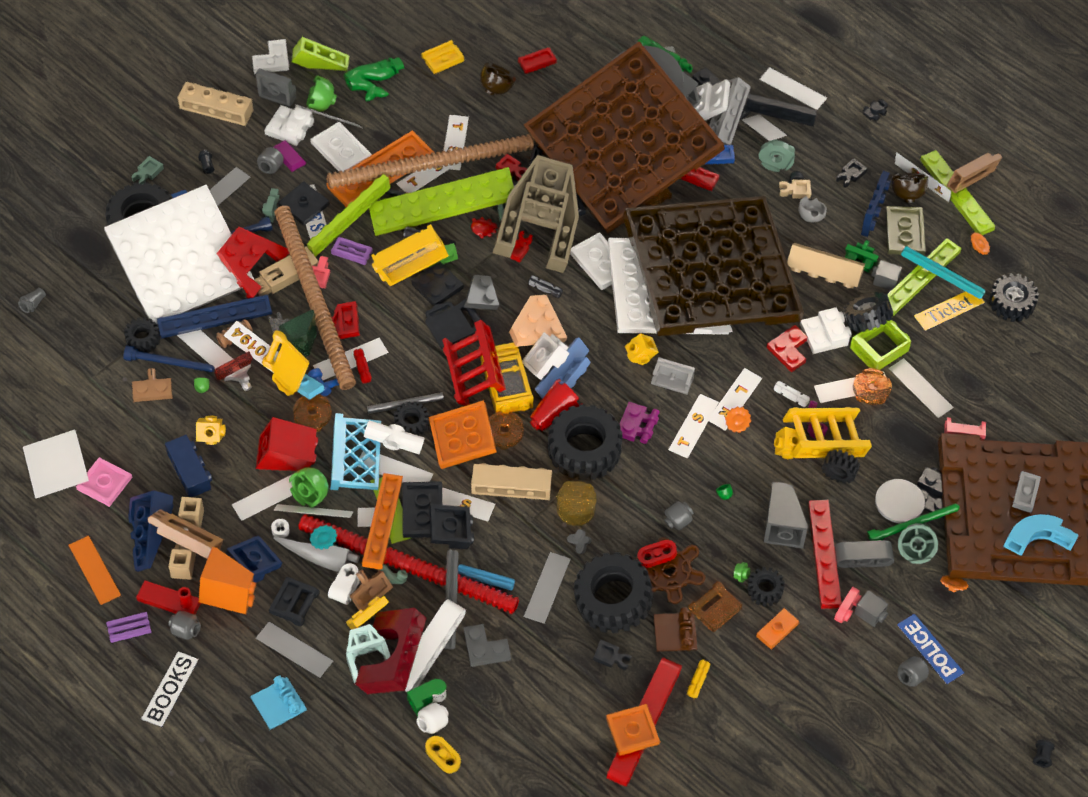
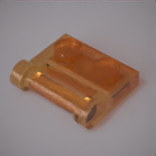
M717 581L713 584L711 590L696 602H692L688 608L714 633L739 612L743 605L725 589L721 582ZM717 594L721 596V598L717 602H715L711 607H709L705 612L701 610V608L706 603H708L712 598H714Z

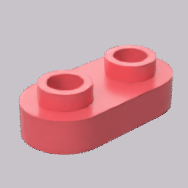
M855 587L851 588L838 609L834 620L843 623L844 620L848 622L853 613L851 610L853 605L857 606V603L862 598L859 595L860 590Z

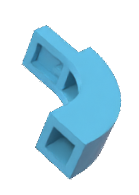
M1033 515L1022 519L1013 527L1003 547L1022 556L1030 542L1036 539H1047L1071 551L1079 535L1068 528L1062 527L1063 519L1051 515Z

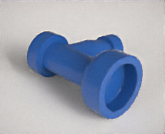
M315 368L307 374L323 384L324 391L320 393L322 397L331 393L330 388L339 385L337 378L324 383L322 380L323 373L319 368Z

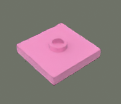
M99 457L87 472L89 481L78 484L76 488L78 491L110 507L132 479V474Z

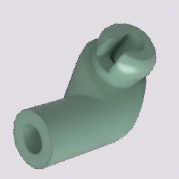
M383 565L382 570L378 569V571L384 572L391 584H403L408 577L406 571L401 570L397 573H392L386 565Z

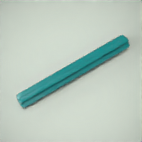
M906 246L901 253L903 257L971 295L981 299L985 294V289Z

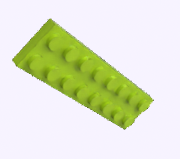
M509 167L376 201L369 207L375 235L378 236L405 229L406 226L413 227L506 203L508 195L514 188Z

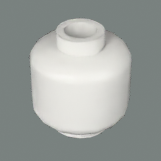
M431 703L419 711L417 724L423 732L434 734L448 724V711L438 703Z

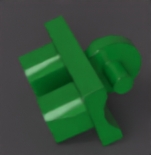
M866 240L864 244L857 242L856 247L847 244L845 258L863 261L862 263L865 264L863 271L868 273L872 270L873 266H877L879 256L873 254L875 248L869 247V240Z

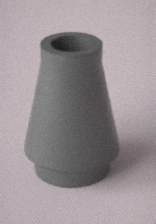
M37 288L20 297L18 302L20 309L25 313L33 312L46 296V293L43 289Z

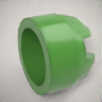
M194 379L195 390L199 393L206 392L209 389V379Z

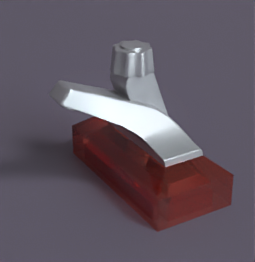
M248 351L217 367L214 374L218 380L239 381L244 391H248L252 386L248 381L250 378L247 375V371L251 367L250 364L253 357Z

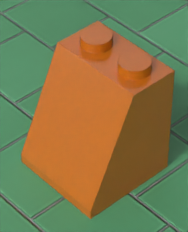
M212 547L200 577L199 603L246 614L248 607L253 606L255 595H253L256 588V583L253 582L254 573L218 548Z

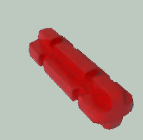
M361 348L355 349L353 355L359 375L361 376V382L363 384L370 383L372 377L366 357H364V351Z

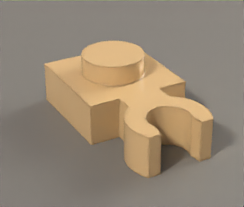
M792 180L791 184L785 181L779 183V188L785 189L780 190V196L782 197L792 194V198H804L806 196L808 199L811 198L810 180Z

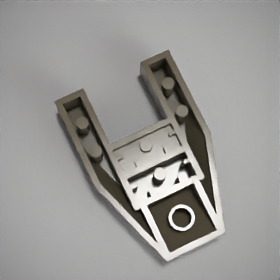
M536 156L508 195L493 249L494 254L508 258L511 257L521 220L555 230L546 268L564 273L579 218L572 165L543 156Z

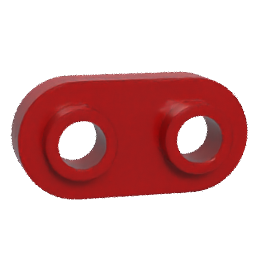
M663 540L642 547L638 551L637 557L642 566L649 568L673 560L677 555V548L673 541Z

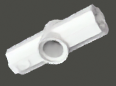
M370 420L364 433L365 438L381 442L390 450H398L400 448L416 454H420L425 439L424 437L405 432V429L399 425L392 424L386 426Z

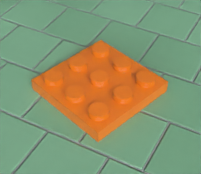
M484 400L429 417L441 469L497 452Z

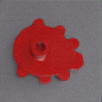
M481 217L476 220L473 218L471 229L480 238H484V236L491 237V233L495 234L497 232V224L492 222L491 219L485 220Z

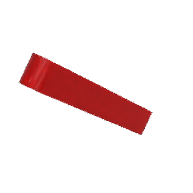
M666 658L661 659L639 705L647 704L654 726L657 724L682 669V665ZM644 749L620 756L617 751L609 768L607 779L626 787Z

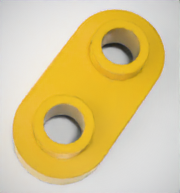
M433 736L427 740L425 745L427 755L444 772L454 773L460 768V755L442 737ZM438 747L440 750L434 751L433 748ZM452 761L454 764L449 766L446 763Z

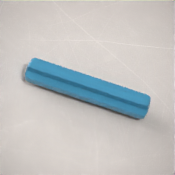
M462 564L458 566V574L461 577L465 576L468 579L470 578L507 590H513L515 580Z

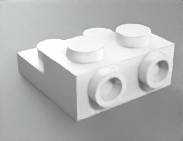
M724 80L712 86L707 82L697 87V92L702 98L696 103L694 108L704 120L727 110L730 83Z
M281 105L267 125L265 135L282 141L286 140L288 143L297 146L300 140L304 139L307 129L313 125L314 118L312 112L297 106L293 110Z
M837 307L820 311L816 317L801 320L800 326L803 333L808 337L807 342L813 354L848 346L851 330L849 326L845 327L843 312H838Z
M544 332L522 360L523 365L542 380L548 374L552 365L559 368L566 361L567 356L570 354L567 351L569 347L554 334L549 336Z

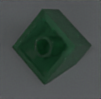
M313 309L279 326L280 331L285 334L287 340L305 358L310 355L317 334Z

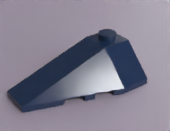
M153 490L130 498L128 518L129 523L133 525V531L130 534L131 539L135 541L133 548L135 571L139 572L150 569L163 536L157 533L158 527L148 522V517L158 510L172 514V495Z

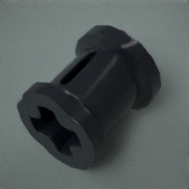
M1038 740L1035 745L1037 752L1033 758V763L1039 767H1050L1052 765L1051 753L1055 749V745L1047 740Z

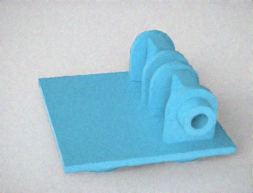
M280 675L274 678L273 685L250 696L270 730L307 710L289 679Z

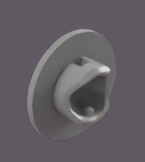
M893 479L879 487L875 496V504L883 517L895 523H903L922 514L925 499L922 491L912 482L903 479Z

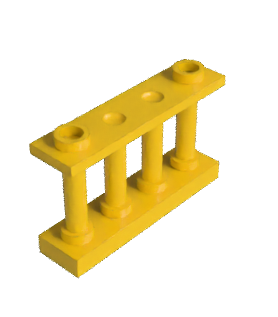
M851 407L790 408L784 416L783 422H793L798 435L799 443L793 450L794 458H825L827 453L833 450L837 452L842 450V453L846 451L849 456L852 454L854 457H865L872 445L870 440H861L858 437L854 419L860 412V409ZM802 422H811L817 441L807 440ZM819 422L829 423L834 440L827 441L824 439ZM837 422H846L851 440H843L841 438Z

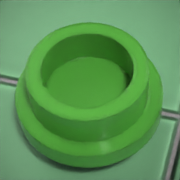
M745 562L742 564L737 563L734 570V578L738 579L739 582H744L745 579L749 578L750 568Z

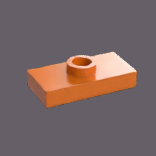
M784 608L757 633L756 637L772 650L799 624V620Z

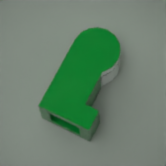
M434 679L407 692L408 702L416 716L424 707L433 702H442L446 698V684L441 679Z

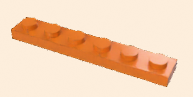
M383 473L362 567L380 570L383 568L403 476Z

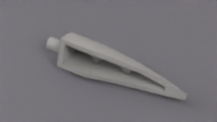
M274 536L277 542L300 557L335 572H340L343 565L349 564L350 561L354 563L359 561V555L352 554L353 552L345 548L333 545L329 546L328 549L320 550L312 546L311 543H302Z

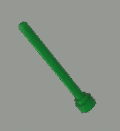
M952 504L882 531L879 529L867 531V535L870 541H880L883 538L902 532L908 525L914 523L924 524L954 513L960 507L958 504Z

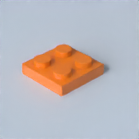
M647 704L606 715V720L619 756L660 744Z

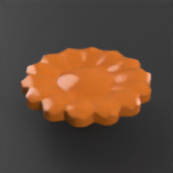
M974 232L971 235L974 250H977L982 255H987L990 252L989 243L982 234Z
M737 406L731 408L725 417L728 429L738 433L745 431L751 422L749 411L744 409V407L739 408Z
M946 575L942 576L940 580L952 592L968 588L967 582L962 578H950Z

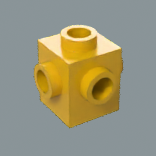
M642 333L625 345L628 359L640 365L648 363L652 357L659 353L653 337Z
M206 416L197 420L196 441L215 445L221 441L222 436H225L226 426L222 425V419H217V416Z
M784 427L776 432L774 440L775 455H780L784 459L794 458L793 450L799 443L796 429Z

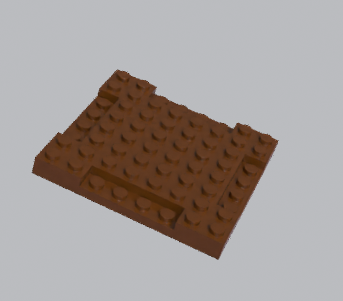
M640 41L524 124L526 131L548 158L573 166L576 193L607 234L624 223L623 215L625 208L643 206L692 169L697 170L725 150L724 143Z
M941 433L938 440L940 473L942 476L943 508L952 504H958L960 507L958 511L944 516L948 576L950 578L1088 586V442L1056 440L1055 444L980 440L979 435ZM1022 471L1041 477L1031 513L1012 507ZM1033 515H1051L1063 519L1062 527L1068 528L1079 535L1071 551L1047 539H1036L1030 542L1022 556L1003 546L1013 527L1022 519Z

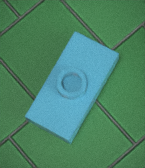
M305 374L297 392L310 400L323 392L324 386Z

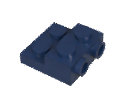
M259 535L227 548L225 553L254 573L253 582L255 583L263 580L265 574L281 568L282 565L281 560Z

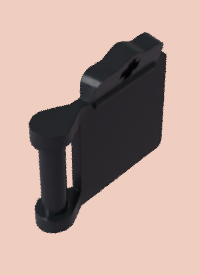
M467 298L456 306H453L451 302L437 304L432 309L426 311L427 319L425 324L441 349L444 347L442 340L444 338L455 344L475 334L476 327L472 328L461 310L466 309L474 323L481 320L474 308L464 307Z

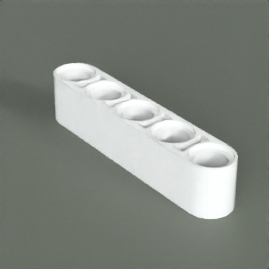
M449 599L442 604L421 636L405 691L408 692L420 685L462 621L466 609Z

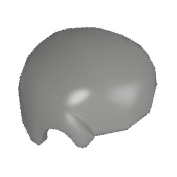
M807 196L800 200L799 214L803 220L819 222L825 218L827 208L824 203L818 201L817 198L812 201L808 200Z

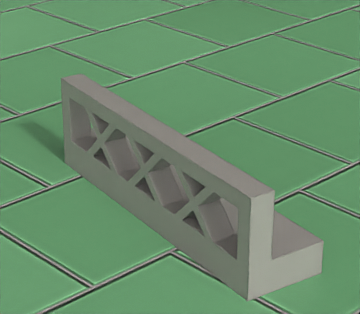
M739 77L727 80L731 86L727 110L712 117L709 124L710 128L724 145H731L751 87Z

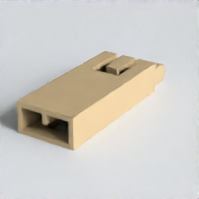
M306 246L305 249L311 266L317 267L319 261ZM290 255L259 272L260 277L254 279L262 287L258 291L259 296L270 293L274 294L299 280Z

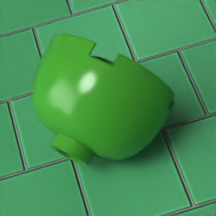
M316 76L313 80L316 84L310 88L306 108L323 112L329 108L330 104L334 105L337 95L334 94V87L329 80Z
M302 468L292 474L289 479V483L291 482L292 488H290L291 494L303 506L307 504L310 506L309 508L315 507L325 499L328 493L327 479L316 468Z

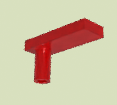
M144 581L136 597L139 602L175 614L180 610L196 614L201 604L199 603V598L191 596L190 589L187 587H182L179 591L148 581Z

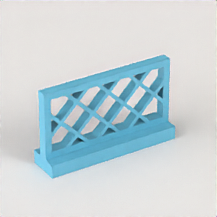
M335 413L330 490H338L339 487L378 490L380 442L369 438L360 442L355 437L360 432L365 433L369 420L343 418V414ZM370 420V421H373V422H376V423L381 424V421H378V420ZM346 424L355 425L358 429L351 433L346 429ZM350 439L357 445L351 450L345 445ZM369 441L376 446L372 451H369L364 446ZM359 448L366 453L361 459L354 454ZM349 456L356 461L351 466L344 461ZM369 457L375 462L370 468L364 463ZM358 465L365 470L360 476L353 470ZM349 472L356 478L352 482L343 481L344 476ZM370 474L374 478V483H366L362 478Z

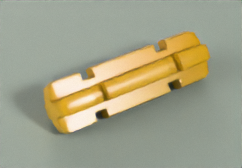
M700 660L687 691L689 697H698L710 668L708 661Z

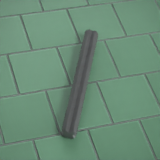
M448 550L445 601L449 599L457 604L459 553L456 550ZM456 630L445 645V649H455Z

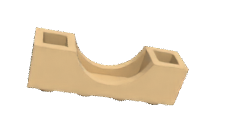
M182 497L179 517L201 528L204 514L202 498ZM177 543L175 548L172 549L169 570L171 578L191 580L196 553Z

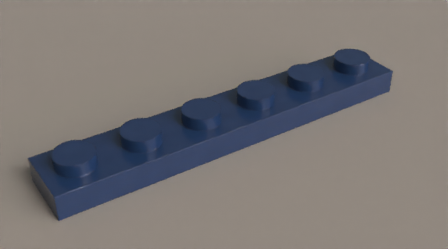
M268 295L158 318L157 323L162 339L235 323L244 319L248 320L271 315L272 310Z

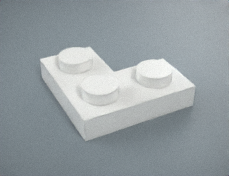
M285 39L268 41L270 54L252 56L254 74H256L259 68L270 72L289 70Z

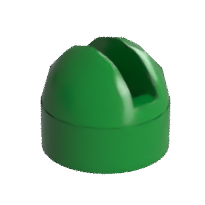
M730 484L721 485L716 489L718 496L722 500H728L733 495V489Z

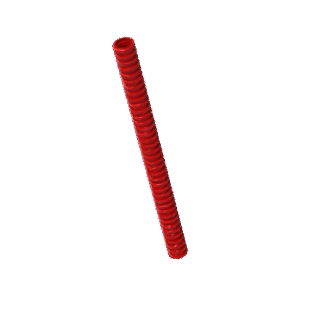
M304 514L300 519L298 527L300 531L304 530L305 533L310 532L311 534L319 526H331V523H326L323 520L320 522V519H314L313 516L309 517L308 514ZM332 525L337 534L336 542L333 544L338 543V546H344L346 549L349 548L351 551L355 550L356 553L360 552L361 555H364L368 538L365 539L364 536L359 537L358 534L354 535L351 531L348 533V530H342L341 527L337 528L336 525ZM392 547L387 548L384 564L389 563L391 567L394 565L396 569L406 570L407 573L411 572L414 576L417 574L419 578L423 577L424 580L429 579V582L434 581L435 584H440L442 587L446 586V570L443 567L438 568L437 565L427 564V561H421L420 558L416 559L415 556L410 557L409 554L404 555L402 551L399 553L397 549L393 550ZM458 574L457 593H463L464 596L469 595V598L474 597L475 600L480 599V602H486L487 605L492 604V607L498 606V609L501 610L503 608V611H509L510 614L516 611L519 604L518 597L513 598L511 594L508 596L506 592L501 593V590L490 589L488 585L478 584V581L473 582L470 578L467 580V577H461Z

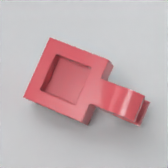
M323 256L320 257L317 267L312 266L320 288H326L330 276L329 263L327 262L328 257Z

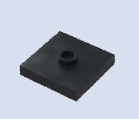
M302 182L278 202L279 207L288 206L293 218L302 225H306L330 205V201L306 182Z

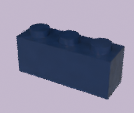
M187 435L165 443L167 455L188 497L192 498L211 490V474L208 470H204V461L201 455L197 456V448L194 441H190Z

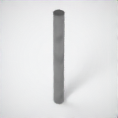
M443 392L371 405L367 406L368 414L397 409L398 406L401 408V404L404 403L406 406L409 401L411 405L414 402H417L418 405L420 403L444 400Z

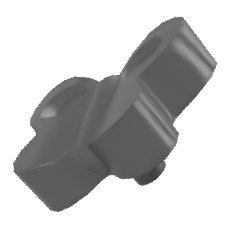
M578 529L576 534H571L567 537L569 543L576 545V552L578 554H584L587 544H590L592 541L582 529Z

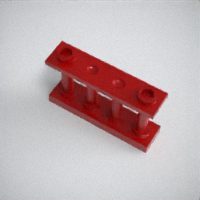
M482 320L475 322V334L455 344L447 338L442 339L444 344L443 352L448 360L455 389L454 397L456 402L463 406L470 405L469 397L489 387L496 389L498 392L506 390L491 329ZM479 340V349L458 359V350ZM483 356L484 362L482 365L462 375L461 366ZM487 371L488 377L486 381L466 390L464 382Z

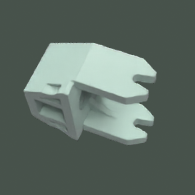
M370 624L350 630L346 660L354 683L358 676L355 665V658L357 656L378 650L383 654L385 661L390 657L385 639Z

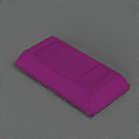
M286 140L273 147L281 152L283 163L291 172L306 164L304 159Z

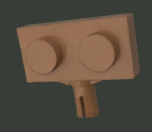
M153 368L152 375L151 369L147 370V380L132 382L134 402L172 399L171 378L156 379V370Z
M360 570L356 573V576L360 580L361 585L349 596L358 610L362 609L363 611L369 606V602L377 596L381 598L393 586L383 571H378L371 578H368L364 571Z

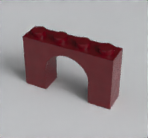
M416 608L377 612L373 628L385 640L398 639V645L394 653L386 661L375 665L360 666L355 685L366 694L406 690L427 619Z

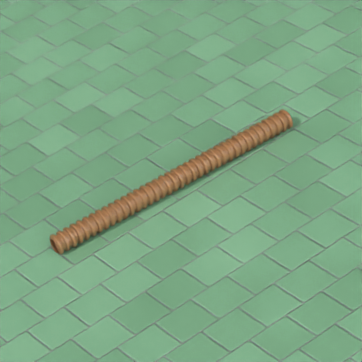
M529 134L526 136L522 135L521 138L516 136V138H506L505 141L504 139H501L500 142L496 140L495 143L493 141L489 144L485 142L484 145L480 143L479 146L475 144L473 147L470 145L468 148L466 146L463 147V149L460 147L457 150H447V152L442 151L441 153L436 152V154L431 153V155L426 154L425 156L420 155V157L404 158V160L388 161V163H377L376 166L372 164L371 167L367 165L366 168L361 166L360 169L356 167L355 170L351 168L349 171L346 169L344 172L328 173L327 182L331 189L334 186L339 188V185L344 187L345 184L349 186L350 183L354 185L356 182L372 181V179L380 178L383 174L387 177H394V175L399 176V174L415 173L416 170L421 172V169L426 171L427 168L431 170L432 167L436 169L437 166L441 168L443 165L445 167L448 166V164L451 166L454 163H464V161L469 162L475 159L480 160V158L501 156V154L522 152V150H533L534 142Z
M280 206L274 211V214L304 289L303 291L311 308L310 310L318 327L319 334L327 350L330 363L338 379L339 387L342 390L350 389L355 386L356 380L330 317L329 309L323 298L324 296L313 267L309 261L290 208L288 206Z

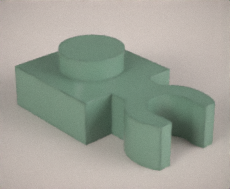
M150 156L147 157L137 167L138 172L132 175V181L135 182L137 179H140L139 183L144 184L147 178L153 180L164 169L163 164Z
M271 188L270 196H268L267 203L263 204L262 210L265 217L269 216L271 222H274V211L277 209L279 201V189Z

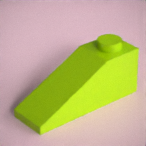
M302 37L293 49L292 62L306 68L346 71L348 69L349 55Z

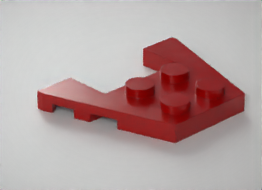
M238 227L216 254L227 270L233 273L238 280L237 284L247 293L246 297L250 299L254 298L262 287L249 277L247 273L264 253L278 262L286 258L289 251L288 248Z

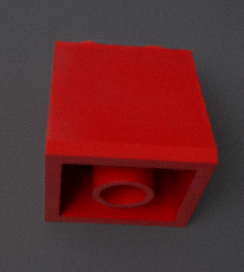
M272 417L259 435L256 469L298 471L314 465L316 461L314 451L318 443V437H316L317 429Z

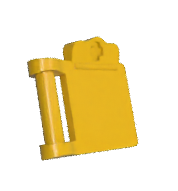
M276 330L272 336L273 342L267 356L263 358L262 364L274 372L272 380L278 389L287 396H290L298 391L309 361L287 340L283 332ZM280 343H281V344H282L281 349H280V351H279V353H278V356H277V358H276V361H274L273 359H274L275 354H276V352H277V350H278V347H279V345H280Z

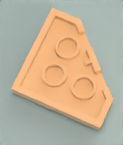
M547 295L530 296L509 331L515 346L535 345L544 332L549 336L554 334L561 342H565L567 335Z

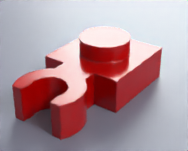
M506 154L496 164L497 170L509 167L511 176L514 175L517 181L521 179V174H524L527 168L521 167V162L509 154Z
M524 231L519 233V239L516 240L510 257L519 263L529 251V245L532 243V235L528 238H523Z

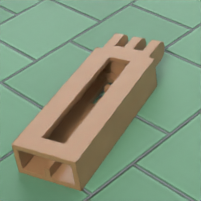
M986 153L958 168L953 173L947 187L954 193H957L995 171L1002 156L1000 154L992 156L990 153Z
M158 510L148 517V522L158 527V534L207 559L212 547L221 549L223 539L174 514Z

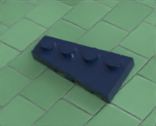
M883 171L880 176L873 198L865 214L861 232L862 236L868 237L870 230L874 231L877 221L874 219L880 215L882 207H879V205L884 204L886 198L884 191H888L891 180H888L890 172Z

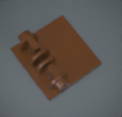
M684 607L681 608L679 613L654 614L657 651L697 650L694 613H691L688 608Z

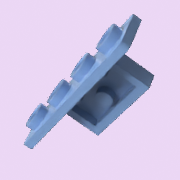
M575 338L567 349L570 354L567 356L566 361L559 368L553 365L548 374L536 386L535 391L542 399L557 379L561 380V385L566 383L572 388L575 386L576 380L586 372V368L591 363L585 357L589 349L580 338Z

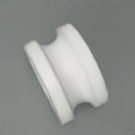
M277 519L271 525L273 536L286 538L289 535L290 529L286 520ZM281 526H283L284 530H280V532H278L277 527L281 528Z

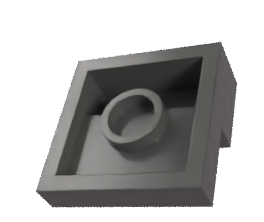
M258 69L256 78L259 97L291 107L297 98L296 86L292 85L291 79L268 70Z

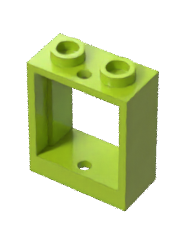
M890 320L885 325L881 324L879 328L875 327L870 331L867 329L865 332H860L852 337L850 349L876 373L907 353L911 340L906 333H903L893 320ZM884 332L898 347L881 357L867 342Z

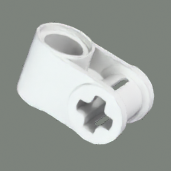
M351 563L343 565L329 589V598L346 605L350 603L351 597L349 595L356 590L360 582L356 576L358 572L356 565Z

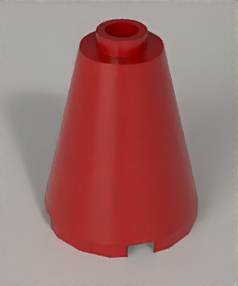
M560 379L553 383L530 416V424L536 430L540 429L543 431L552 425L553 419L556 416L559 417V413L563 410L568 411V408L575 406V408L579 407L577 403L579 400L578 396L566 383L561 385Z

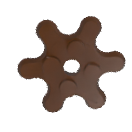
M666 537L659 538L657 542L669 539ZM689 545L683 551H677L676 557L671 561L649 568L645 567L648 571V576H650L653 593L657 590L666 591L668 600L672 604H679L683 599L682 587H685L687 584L699 586L704 583L705 574L691 567V562L700 553L696 545ZM668 568L675 570L672 576L665 574L664 571Z

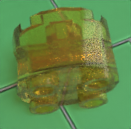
M567 481L563 484L557 495L556 507L557 514L564 523L572 526H582L594 517L597 501L594 487L581 481Z

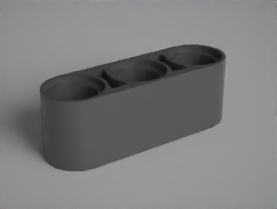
M890 541L840 542L834 546L837 566L840 568L885 567L894 563L892 543Z

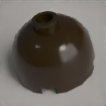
M486 62L480 73V81L485 88V92L490 95L505 94L514 85L516 77L514 75L513 77L509 76L510 71L494 63L489 66V62Z
M906 173L903 177H900V174L892 176V189L899 198L904 199V202H915V199L921 198L927 191L928 176L925 177V174Z

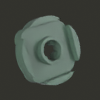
M774 139L762 145L759 159L762 161L761 164L768 170L780 172V169L788 170L794 164L795 148L785 142Z

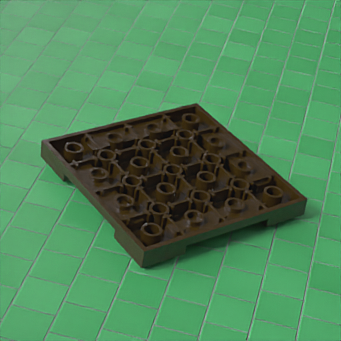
M765 196L625 208L623 219L631 246L635 248L649 296V309L657 336L694 333L695 328L764 322L765 326L801 322L804 311Z

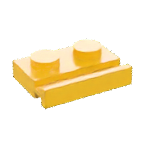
M452 40L422 53V59L425 60L433 74L464 61L463 54L453 44Z

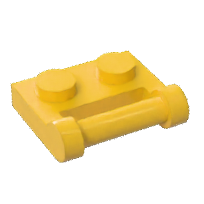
M377 596L368 603L369 606L362 611L361 609L346 622L351 630L359 628L386 606L389 601L385 596L382 598Z

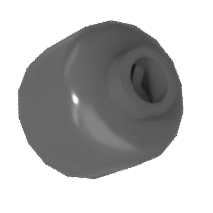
M272 147L264 149L257 159L259 169L267 174L275 173L283 164L281 152Z
M676 501L664 512L666 516L664 521L670 529L674 527L677 530H682L693 521L692 515L694 512L685 501L683 503Z
M178 611L169 620L172 635L185 640L196 637L201 628L197 615L186 611Z
M910 657L898 667V678L907 686H917L928 678V666L919 657Z

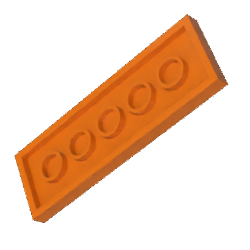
M412 130L352 168L355 170L356 167L360 169L361 166L366 168L367 165L371 167L372 164L376 166L377 163L382 164V162L388 163V161L404 160V158L409 159V157L431 155L434 151ZM399 174V176H389L388 178L390 184L404 175ZM374 179L372 181L367 180V182H356L354 185L350 183L349 186L345 184L344 187L339 185V188L334 186L333 189L328 186L327 182V188L347 208L348 204L356 200L363 190L368 189L372 185Z

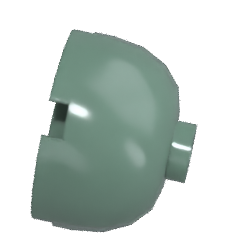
M914 523L902 530L898 539V548L900 554L909 562L922 564L930 561L937 552L938 538L931 527L922 523Z

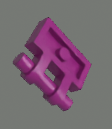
M628 402L620 421L622 438L634 442L636 436L641 437L640 442L647 444L648 439L653 435V427L659 420V410L652 409L651 414H646L647 407ZM642 422L647 423L646 427H640Z

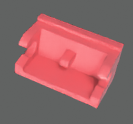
M947 417L944 433L979 435L980 440H985L986 422H981L980 426L951 423V418Z

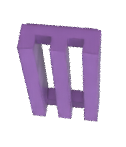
M338 237L331 250L333 255L366 265L370 254L373 252L372 247Z
M147 612L106 622L111 643L152 633ZM146 625V627L133 630L134 628ZM125 630L127 631V632H123V633H119V634H115V635L113 634V633H117V632H121V631H125Z

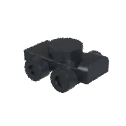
M880 99L877 102L872 101L871 107L866 106L863 109L864 116L869 120L873 119L877 122L880 119L878 114L882 116L887 114L886 108L888 104Z

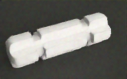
M778 381L774 386V391L779 394L783 393V396L794 402L798 401V404L806 407L809 403L810 398L805 394L801 395V392L788 385L786 387L785 383Z

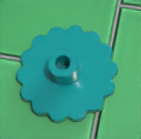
M319 526L311 533V545L320 550L328 549L329 546H333V543L336 542V530L332 526Z

